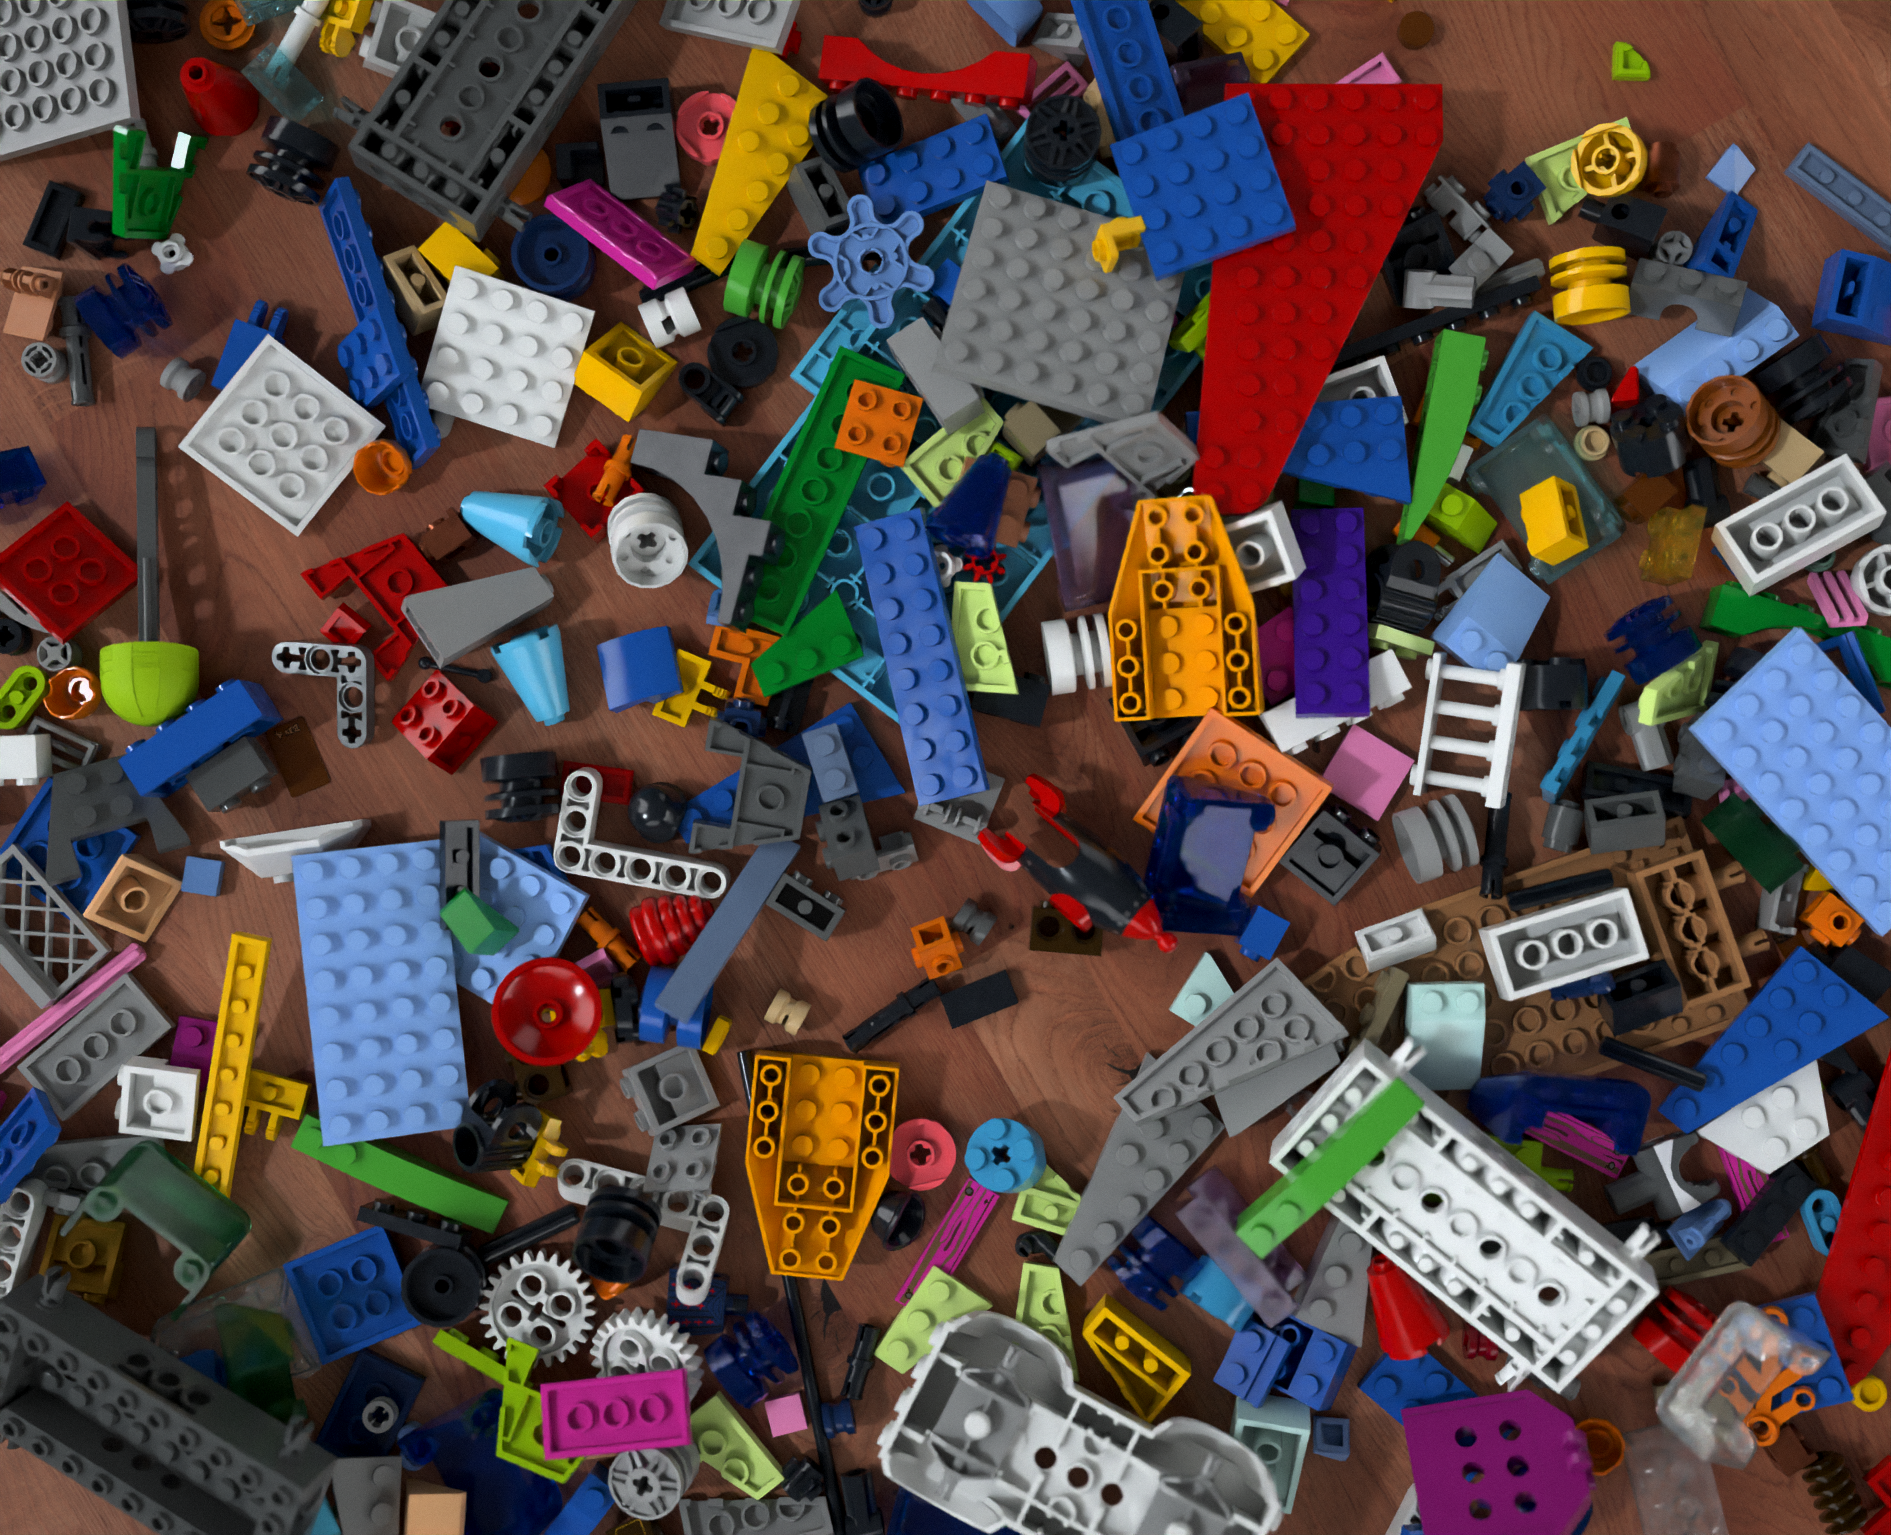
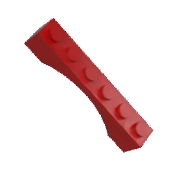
M824 35L818 78L829 86L830 91L840 93L843 88L853 82L868 77L878 81L890 93H896V97L905 100H917V95L930 96L931 101L943 104L951 103V99L964 100V104L974 107H985L986 102L999 103L998 107L1002 109L1020 110V105H1032L1038 63L1031 54L994 51L982 60L959 70L945 73H918L903 70L883 61L859 38Z

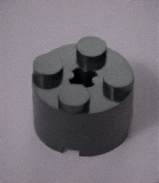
M1663 394L1652 395L1645 402L1628 409L1617 410L1611 415L1610 433L1622 471L1629 476L1636 477L1635 472L1646 473L1647 478L1668 474L1686 462L1685 455L1688 451L1692 453L1693 446L1685 424L1683 410L1677 403L1668 401Z
M1554 657L1549 658V660H1517L1519 663L1527 664L1520 711L1589 708L1588 665H1585V658Z

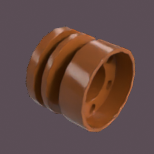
M1731 374L1718 376L1707 381L1691 396L1685 411V424L1690 435L1721 466L1733 469L1750 467L1764 460L1775 448L1780 437L1781 421L1776 410L1764 398L1759 389L1745 377Z

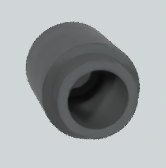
M1559 799L1557 805H1549L1541 835L1544 838L1543 847L1571 854L1573 845L1577 846L1584 821V812L1579 811L1580 804Z

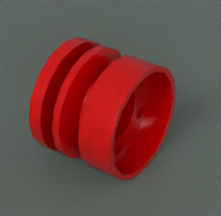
M1669 1285L1664 1293L1676 1305L1672 1308L1662 1300L1657 1299L1654 1304L1665 1316L1662 1322L1645 1314L1630 1333L1664 1365L1687 1382L1693 1384L1708 1366L1697 1350L1703 1347L1717 1355L1720 1349L1708 1337L1713 1334L1722 1342L1727 1343L1732 1335L1724 1328L1719 1318L1692 1295L1681 1292Z

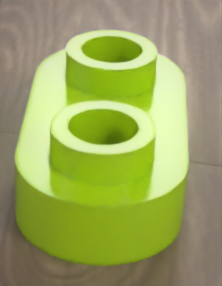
M30 665L21 666L11 674L0 689V729L15 730L22 727L42 702L43 697L48 694L50 690L48 681L50 678L43 669ZM32 678H35L37 681V686L34 690L29 688V681ZM13 706L16 712L15 716L10 719L7 711Z

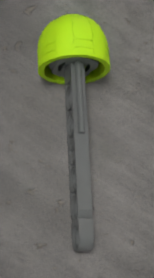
M136 427L138 642L113 644L100 650V685L105 701L119 717L135 725L154 727L160 726L170 719H178L185 714L186 708L194 702L199 687V651L194 647L184 644L160 642L156 427Z

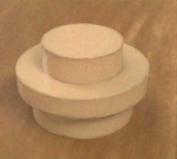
M1586 426L1574 438L1575 452L1586 461H1597L1603 458L1610 448L1609 435L1599 426Z

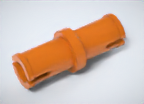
M624 434L621 437V441L612 459L606 461L603 467L605 473L592 494V497L600 503L605 492L608 491L603 504L605 506L612 507L624 481H628L632 475L630 469L633 464L630 462L637 438H635L630 450H627L632 439L631 435Z
M591 906L577 919L576 923L598 943L596 946L598 949L604 948L624 971L628 972L642 958V955L638 954L620 936L621 931L617 927L613 929L594 910L595 908Z

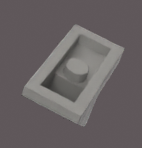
M1047 12L1032 44L1065 62L1068 61L1075 67H1080L1087 56V51L1075 14Z
M1488 227L1448 270L1457 275L1476 276L1477 290L1515 251Z

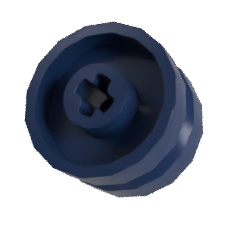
M543 214L532 218L530 222L526 221L524 223L525 230L522 233L516 232L511 246L512 264L520 279L528 289L567 302L582 296L592 285L597 271L596 254L589 240L555 214Z

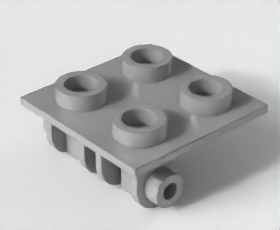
M986 771L990 790L924 806L918 805L913 819L979 845L980 841L977 837L980 831L988 825L1005 779Z
M722 1123L675 1126L655 1135L643 1192L691 1191L693 1193L692 1197L695 1200H706L707 1195H710L712 1192L711 1184L716 1171L715 1165H717L718 1148L721 1145Z

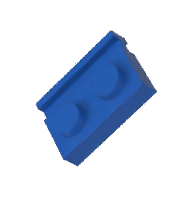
M1249 1317L1240 1333L1237 1332L1213 1381L1242 1400L1248 1401L1255 1408H1262L1294 1343L1284 1339L1278 1333Z

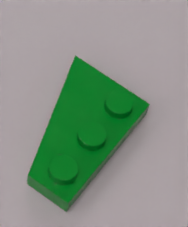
M837 590L791 628L787 637L783 635L751 663L765 698L865 657Z

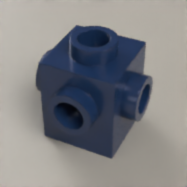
M1523 161L1511 172L1507 173L1503 169L1487 183L1491 188L1483 199L1486 201V208L1494 218L1501 219L1506 225L1514 217L1521 221L1536 208L1533 201L1547 187Z
M735 697L733 702L726 701L725 711H717V718L757 739L758 737L765 738L767 717L761 716V706L755 705V700ZM744 722L746 725L738 726L736 723Z

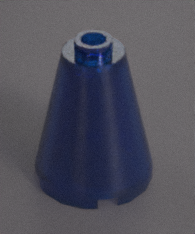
M992 452L988 456L980 455L928 516L925 523L927 525L926 530L936 539L953 549L955 545L967 548L964 554L980 559H988L994 549L1012 474L1011 469L1007 466L1009 462L1004 457Z

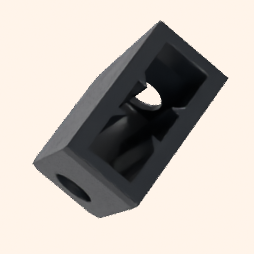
M1147 0L1169 69L1179 78L1203 56V23L1175 0Z
M1626 194L1610 197L1607 204L1587 196L1578 217L1597 224L1592 236L1595 241L1605 246L1621 247L1625 249L1627 257L1638 262L1639 258H1646L1668 209Z
M1814 941L1805 948L1806 951L1873 1004L1891 986V971L1851 946L1843 945L1841 948L1833 946L1828 951L1818 941Z

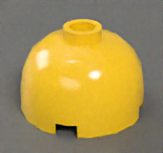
M1616 123L1599 124L1586 131L1581 137L1582 141L1577 149L1573 150L1571 155V172L1576 184L1587 193L1601 198L1618 197L1633 190L1642 180L1647 168V150L1642 139L1630 128Z

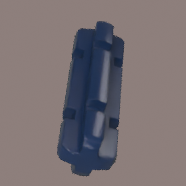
M1603 972L1548 990L1551 992L1553 1000L1562 1001L1567 998L1575 999L1594 996V993L1597 995L1607 994L1615 989L1616 984L1611 973Z

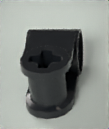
M688 363L679 372L678 380L685 395L722 427L727 425L726 419L738 404H744L746 398L723 379L721 380L700 363ZM700 373L705 377L702 387L691 389L686 385V381L691 374Z

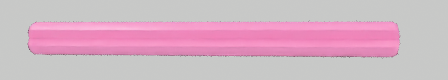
M136 942L131 943L0 1047V1074L88 1006L123 974L131 972L146 960L147 954L143 947Z

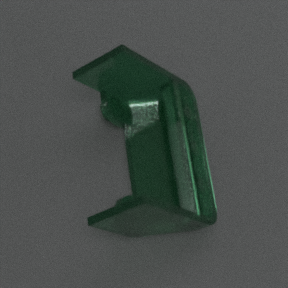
M144 1140L129 1149L99 1181L58 1233L65 1237L90 1215L96 1220L107 1222L114 1220L125 1208L183 1252L175 1262L173 1271L178 1283L190 1292L169 1317L172 1321L176 1322L199 1298L251 1231L252 1224L249 1215L242 1208L159 1144L150 1140Z
M231 1302L213 1306L229 1391L287 1427L290 1419L294 1416L303 1415L304 1420L308 1419L305 1400L303 1397L296 1398L289 1362L296 1359L291 1341L295 1340L291 1319L284 1320L282 1314Z

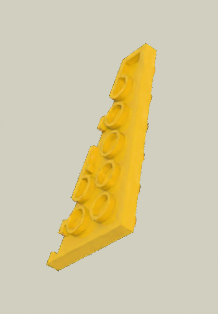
M751 48L691 251L693 258L719 277L737 253L744 239H747L787 183L794 165L801 163L814 145L808 124L810 111L815 104L829 97L773 53Z

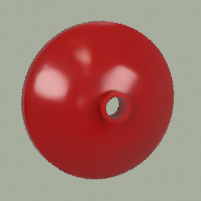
M537 958L517 966L502 980L492 1003V1024L500 1043L515 1058L535 1066H556L578 1057L594 1041L602 1021V1000L593 979L578 965L560 958ZM545 1012H555V1019L552 1022H545L543 1020Z

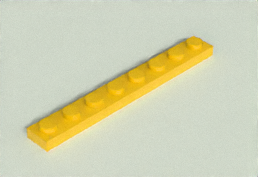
M236 931L231 936L188 1203L189 1208L223 1215L228 1210L272 938Z

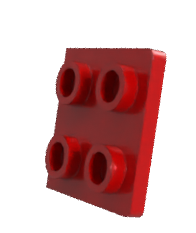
M439 670L433 672L392 719V724L428 761L450 775L456 772L498 723L491 714L472 702Z

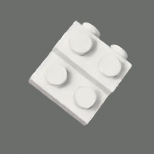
M382 0V3L375 1L369 21L375 24L372 36L364 35L358 54L365 57L363 67L394 78L436 13L405 0Z
M132 1055L125 1064L120 1066L117 1077V1084L122 1086L121 1097L118 1099L115 1107V1118L119 1119V1133L191 1142L196 1133L201 1069L170 1066L167 1059Z

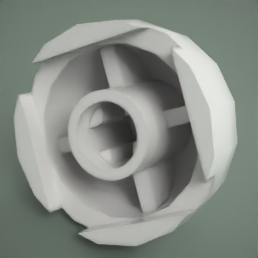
M1891 544L1881 545L1866 552L1855 563L1850 576L1852 590L1860 598L1865 610L1879 616H1891Z

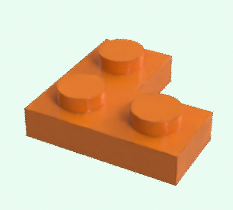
M715 626L708 655L742 664L733 698H749L755 700L756 705L769 707L772 696L764 697L751 663L781 637L748 628L746 633L732 631L727 627Z

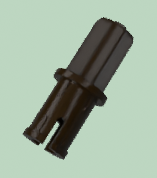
M1818 1143L1794 1159L1800 1161L1807 1176L1817 1184V1188L1829 1185L1833 1180V1176L1819 1152L1821 1146Z

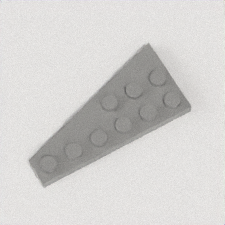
M1276 957L1113 1098L1138 1127H1141L1342 1039L1349 1034L1337 1019Z
M1145 1053L1137 1076L1156 1061L1150 1053ZM1199 1101L1141 1127H1138L1127 1113L1121 1109L1053 1261L1079 1286H1082L1222 1132L1225 1126Z

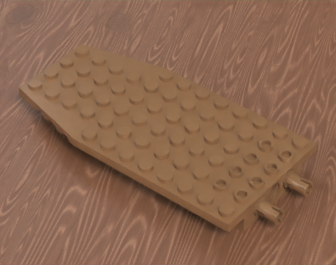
M1678 816L1666 819L1665 845L1592 855L1590 848L1586 847L1571 852V854L1569 853L1505 875L1503 878L1502 899L1493 900L1491 899V894L1488 895L1487 899L1480 897V884L1411 908L1402 913L1401 915L1422 908L1436 936L1437 947L1431 952L1392 965V967L1410 974L1407 982L1477 981L1484 983L1485 1030L1479 1089L1431 1091L1460 1114L1485 1113L1497 1108L1508 1084L1534 1096L1624 1064L1603 1056L1598 1052L1604 1036L1654 1054L1727 1028L1748 1004L1744 989L1752 986L1742 958L1770 950V942H1763V939L1768 937L1761 928L1734 938L1718 894V890L1746 881L1745 873H1735L1743 870L1741 864L1738 861H1733L1730 864L1710 870L1703 849H1693L1682 817ZM1602 869H1609L1614 880L1612 888H1628L1650 958L1606 972L1611 973L1614 978L1664 959L1681 984L1683 1012L1615 1037L1598 1010L1597 994L1595 993L1594 996L1555 1001L1551 998V992L1547 989L1511 1001L1499 998L1478 929L1604 890L1518 911H1510L1506 900L1508 892ZM1358 943L1300 981L1347 1030L1349 1035L1342 1038L1344 1046H1346L1352 1035L1356 1037L1362 1025L1358 1022L1361 1011L1367 1003H1372L1377 993L1374 990L1377 977L1381 971H1387L1389 968L1386 967L1370 973ZM1403 990L1376 1046L1390 1058L1405 1042ZM1343 1051L1340 1052L1342 1056L1341 1062L1318 1078L1321 1086L1346 1059L1347 1056L1343 1055Z

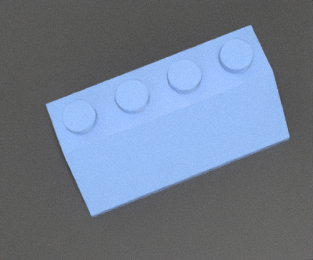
M1746 287L1731 337L1695 329L1697 321H1695L1633 366L1638 368L1639 383L1649 397L1655 394L1665 395L1668 401L1675 402L1681 406L1685 416L1686 407L1691 396L1702 384L1718 376L1732 374L1742 377L1800 335L1779 306Z

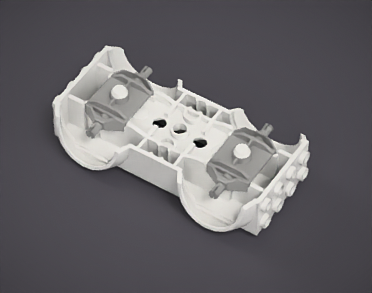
M986 1310L974 1311L958 1319L951 1317L946 1323L941 1321L940 1324H937L928 1341L933 1346L930 1354H924L923 1357H920L911 1377L916 1379L913 1388L908 1386L903 1391L894 1408L899 1413L896 1421L891 1419L890 1423L886 1424L877 1442L878 1445L882 1446L878 1457L882 1458L884 1474L888 1478L950 1515L989 1534L1005 1524L1023 1535H1266L1268 1530L1276 1531L1284 1513L1281 1510V1502L1269 1468L1255 1452L1242 1442L1210 1424L1182 1416L1172 1417L1155 1427L1073 1382L1070 1360L1045 1335L1014 1318ZM1041 1447H1049L1056 1454V1463L1049 1469H1042L1035 1462V1453ZM1081 1466L1087 1470L1089 1481L1085 1486L1075 1487L1069 1482L1068 1472L1071 1468ZM1109 1483L1117 1484L1123 1492L1121 1502L1114 1506L1107 1505L1101 1498L1102 1488Z

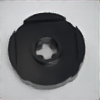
M739 316L730 318L717 327L715 334L708 344L707 357L712 371L721 380L723 379L734 388L751 389L765 383L776 372L779 350L772 331L766 325L753 320V318ZM744 344L746 349H753V353L749 355V360L742 362L741 359H735L733 354L738 352L737 346Z
M626 971L612 972L611 1000L615 1023H617V1028L614 1029L616 1044L632 1043V1041L639 1040V1022L636 1019L634 1007L638 1006L636 984L634 985L633 973L627 974Z

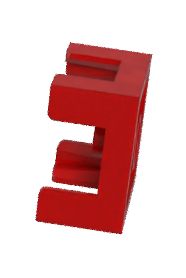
M595 438L584 449L587 456L562 478L556 474L543 486L555 499L562 503L563 507L579 523L580 527L598 544L608 535V517L614 506L626 497L646 492L630 477L628 481H624L612 507L603 505L608 491L605 492L600 503L592 497L593 492L605 473L603 467L606 461L613 457L602 443Z

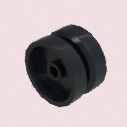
M432 1243L427 1245L406 1267L401 1280V1298L407 1311L420 1323L434 1328L451 1327L465 1320L485 1297L482 1293L490 1283L488 1280L489 1266L482 1261L479 1250L471 1243L458 1250ZM442 1279L446 1280L449 1284L445 1285Z

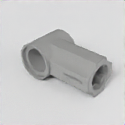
M1407 269L1404 276L1402 307L1415 309H1432L1434 306L1472 308L1476 293V276L1437 274V271Z
M1639 700L1620 706L1618 712L1621 725L1625 733L1632 738L1642 771L1674 763L1675 761L1663 727L1666 722L1653 726L1639 723Z

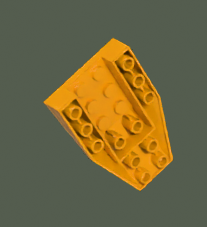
M1202 495L1138 500L1108 611L1114 722L1151 720L1166 717L1205 716L1208 710L1214 706L1223 712V716L1260 715L1264 713L1265 704L1255 603L1213 496Z
M759 1049L755 1054L745 1165L771 1274L843 1281L889 1178L900 1063Z

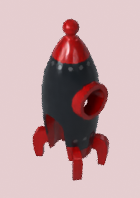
M1032 773L1027 777L1025 783L1031 787L1028 794L1035 799L1032 802V805L1035 806L1034 811L1079 850L1077 858L1070 865L1062 868L1049 865L1007 831L1003 839L986 827L980 831L977 838L982 843L981 847L1000 868L1012 872L1023 867L1051 895L1048 899L1049 902L1082 931L1087 932L1094 926L1127 938L1155 940L1159 950L1163 953H1171L1178 947L1176 935L1162 930L1160 914L1140 875L1119 852L1102 838L1066 815L1067 807L1064 802L1063 793L1047 779Z

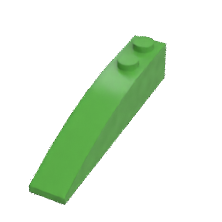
M1443 329L1435 338L1409 474L1412 503L1409 505L1404 504L1396 542L1398 545L1408 542L1413 538L1433 507L1451 472L1466 433L1473 405L1477 406L1481 397L1482 385L1478 384L1479 373L1484 371L1489 356V351L1484 349L1486 337Z
M1397 1076L1238 1216L1235 1234L1260 1259L1264 1258L1359 1173L1425 1105V1102Z
M319 1109L305 1115L290 1146L390 1194L492 1234L495 1233L510 1201L382 1139L323 1146Z

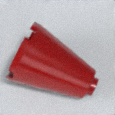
M194 57L184 63L180 71L181 83L190 113L194 121L203 130L214 136L229 135L232 137L240 135L252 126L259 113V91L249 76L236 68L202 57Z
M1383 1253L1375 1256L1367 1268V1276L1379 1346L1384 1355L1385 1352L1388 1353L1390 1359L1410 1360L1428 1354L1426 1347L1434 1342L1439 1347L1449 1336L1450 1325L1447 1318L1416 1279Z

